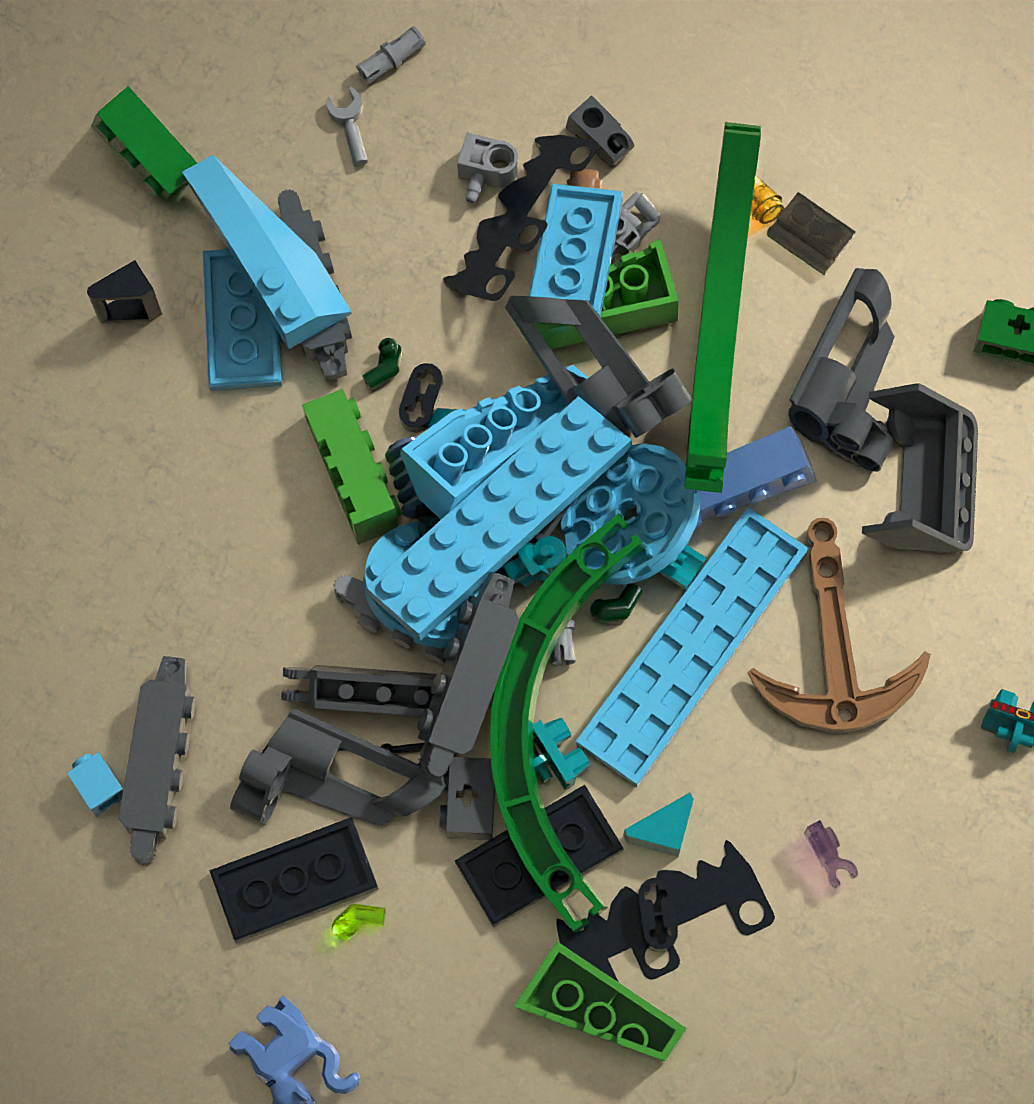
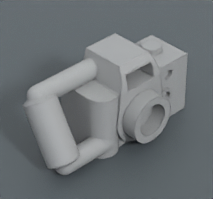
M635 192L621 207L611 262L618 253L626 255L632 251L634 252L640 246V240L660 220L659 211L643 193ZM634 205L646 218L647 221L644 224L629 211Z

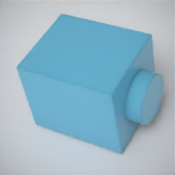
M99 752L93 756L89 753L80 757L72 764L73 769L67 772L71 781L96 817L122 800L123 788Z

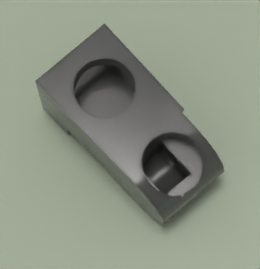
M592 95L568 117L566 128L575 137L578 135L581 139L598 142L599 148L596 154L609 166L613 167L634 148L633 140L621 127V124Z

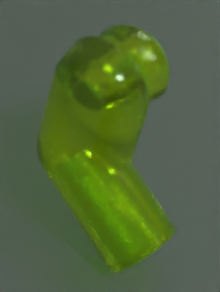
M361 904L349 905L333 921L332 931L334 936L338 940L346 941L364 924L384 926L386 907Z

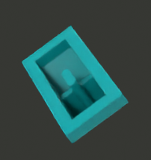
M689 792L624 829L623 837L625 841L629 844L679 857L694 800L691 793Z

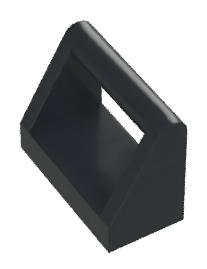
M136 260L92 284L87 289L91 304L101 323L150 322L162 315L154 289ZM106 300H114L109 304L106 302Z

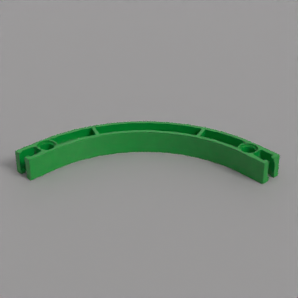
M725 122L695 364L684 489L722 493L723 475L727 461L728 421L736 334L761 140V126L731 122Z
M619 513L568 555L554 569L531 599L519 619L495 686L491 708L490 753L492 776L499 807L508 833L525 867L535 882L575 932H579L589 924L585 917L582 920L577 919L567 904V900L578 891L593 904L594 907L589 910L592 916L601 914L608 907L576 868L563 849L549 822L540 796L534 768V714L538 691L547 662L559 637L573 615L587 598L610 576L646 548L636 534L631 537V543L615 554H612L605 546L621 528L626 530L629 527ZM594 551H600L605 554V562L598 569H590L586 563L587 557ZM559 871H565L569 875L571 882L569 888L562 893H558L552 886L553 876Z

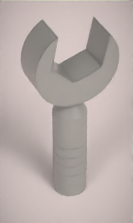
M348 87L353 99L348 108L335 107L328 96L327 110L333 121L345 124L344 131L354 166H363L368 160L358 125L354 123L362 114V99L354 88Z

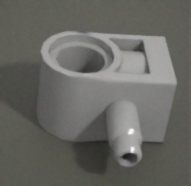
M466 133L457 163L458 177L469 179L466 201L469 203L477 201L483 183L503 188L516 180L518 176V154L510 143ZM503 160L509 165L505 168H496L492 164L495 161Z

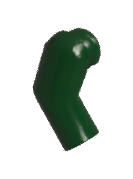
M385 338L379 343L378 366L362 375L371 391L395 377L400 371L403 353L401 346L393 338Z
M633 583L627 584L619 598L596 599L591 604L590 613L592 617L602 623L624 621L630 616L643 594V590Z

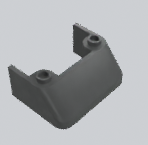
M920 383L869 392L868 399L889 409V417L886 422L888 433L896 442L904 445L901 512H889L882 524L862 526V534L895 549L949 553L970 550L974 541L978 425L974 414L965 407Z

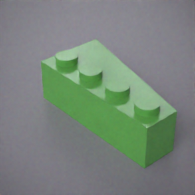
M661 238L649 243L648 248L636 254L632 251L620 257L619 262L610 265L601 319L614 335L678 321L679 300ZM534 323L551 349L585 342L574 325Z
M340 389L302 404L304 416L357 544L359 545L385 535L398 527L397 517L402 515L395 495L390 496L385 486L388 483V479L381 462L375 463L371 451H374L375 448L368 431H361L357 420L361 418V414L355 399L351 398L348 400L344 390Z
M557 941L514 1005L516 1008L663 1061H668L688 1028Z

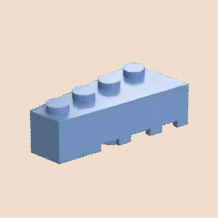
M792 426L727 452L722 493L700 491V512L695 528L702 525L704 520L731 514L739 508L818 481L804 445Z

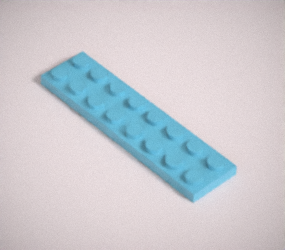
M578 396L366 587L367 594L421 641L480 587L490 572L495 573L632 448V440Z
M747 507L578 737L576 745L635 787H638L805 557L809 548Z

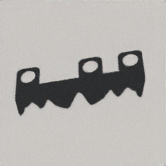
M566 135L535 138V142L540 145L539 150L541 153L536 158L523 164L528 175L513 181L498 194V198L507 208V212L503 215L480 221L476 237L479 249L465 253L466 269L458 272L456 275L443 278L444 282L459 293L490 301L499 300L513 281L515 272L494 265L506 247L529 251L535 247L548 224L544 220L527 217L529 211L556 170L563 168L582 171L587 167L598 150V142ZM581 146H588L590 148L589 156L579 164H572L570 162L572 153ZM529 225H536L538 227L537 236L529 243H520L519 235L521 231ZM496 275H504L506 282L503 288L494 294L488 293L486 291L488 282Z
M728 840L724 844L726 856L723 857L721 866L716 867L703 860L698 861L696 879L681 871H658L656 878L665 880L673 892L677 926L726 904L739 932L743 935L753 934L774 922V912L752 867ZM627 886L622 888L612 901L607 920L599 914L592 916L589 912L587 918L589 924L584 927V930L579 932L569 928L562 919L557 918L556 920L559 942L616 981L618 979L608 958L630 948L644 976L648 979H656L677 969L680 965V958L674 946L668 950L670 958L665 967L653 969L646 963L645 952L649 947L643 939L638 894ZM657 887L656 901L653 904L654 912L660 911V900L666 897L665 893L658 892ZM747 901H756L764 909V917L756 925L746 924L740 917V908ZM656 918L655 931L649 934L651 938L655 937L658 939V944L665 943L666 936H668V930L663 929L662 918Z

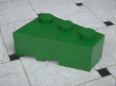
M129 86L99 110L91 124V127L119 154L122 161L131 170L135 169L144 178V185L156 197L161 195L167 200L187 182L182 171L197 164L194 158Z

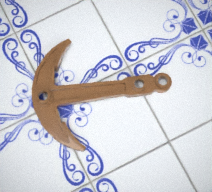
M817 518L808 527L807 540L812 546L809 559L813 590L818 595L827 694H799V687L776 681L760 673L755 668H752L747 674L756 690L774 710L800 726L830 733H847L866 729L890 718L914 695L921 684L928 668L931 654L924 651L908 668L888 678L882 687L866 691L859 689L842 594L844 576L840 548L835 544L837 527L828 518ZM823 531L828 535V539L826 541H818L815 538V533ZM823 566H828L832 569L833 574L829 577L822 576L819 569ZM841 709L848 710L851 713V719L848 721L841 720L838 716V711Z

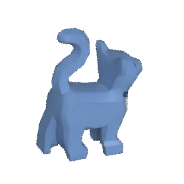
M284 995L279 999L274 1008L267 1005L256 1016L264 1027L271 1026L276 1030L277 1035L264 1046L255 1038L242 1031L229 1042V1049L237 1056L245 1054L257 1077L271 1089L272 1104H315V1100L307 1091L305 1085L291 1077L300 1066L315 1055L324 1059L322 1077L326 1087L334 1093L346 1094L353 1091L360 1081V1076L357 1072L350 1074L346 1078L338 1076L339 1054L336 1049L308 1026L300 1010Z

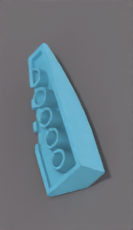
M214 155L182 171L184 178L288 349L352 314L316 253Z
M575 365L566 367L567 370L577 376L588 378ZM549 374L536 379L534 384L521 388L517 386L509 389L506 395L492 400L489 397L478 401L475 407L465 411L460 408L449 413L401 449V457L418 499L440 519L444 518L568 406V403Z

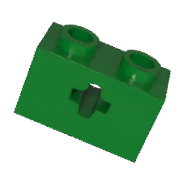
M1004 299L987 300L982 311L973 352L1034 366V307L1030 309L1016 307L1012 302ZM1013 327L1019 328L1020 335L1014 334Z

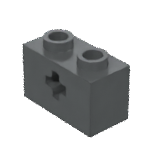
M453 757L446 774H443L446 786L444 790L448 791V805H440L439 826L440 828H446L447 839L490 840L493 838L495 797L491 758ZM465 791H472V797L475 798L471 800L470 806H463V801L460 799L464 797Z

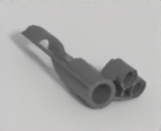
M855 268L789 399L792 404L789 408L788 416L796 430L805 437L817 442H823L836 454L866 470L878 472L881 470L893 446L894 439L884 429L885 424L882 421H876L866 412V408L870 401L868 399L869 392L874 391L895 338L887 322L892 306L891 292L884 276L877 269ZM856 300H860L869 308L873 318V325L851 369H849L844 364L828 358Z
M510 296L505 309L568 405L579 396L620 431L630 430L634 437L637 438L693 400L673 368L648 381L587 300ZM534 323L574 325L602 368L587 379L570 372L559 362Z
M293 708L262 753L253 749L247 756L239 775L241 782L232 798L230 810L265 825L269 821L284 791L382 826L397 816H407L427 806L440 796L446 786L442 776L438 778L424 774L425 772H421L419 764ZM347 750L410 779L395 792L385 797H379L333 776L329 768L336 752Z

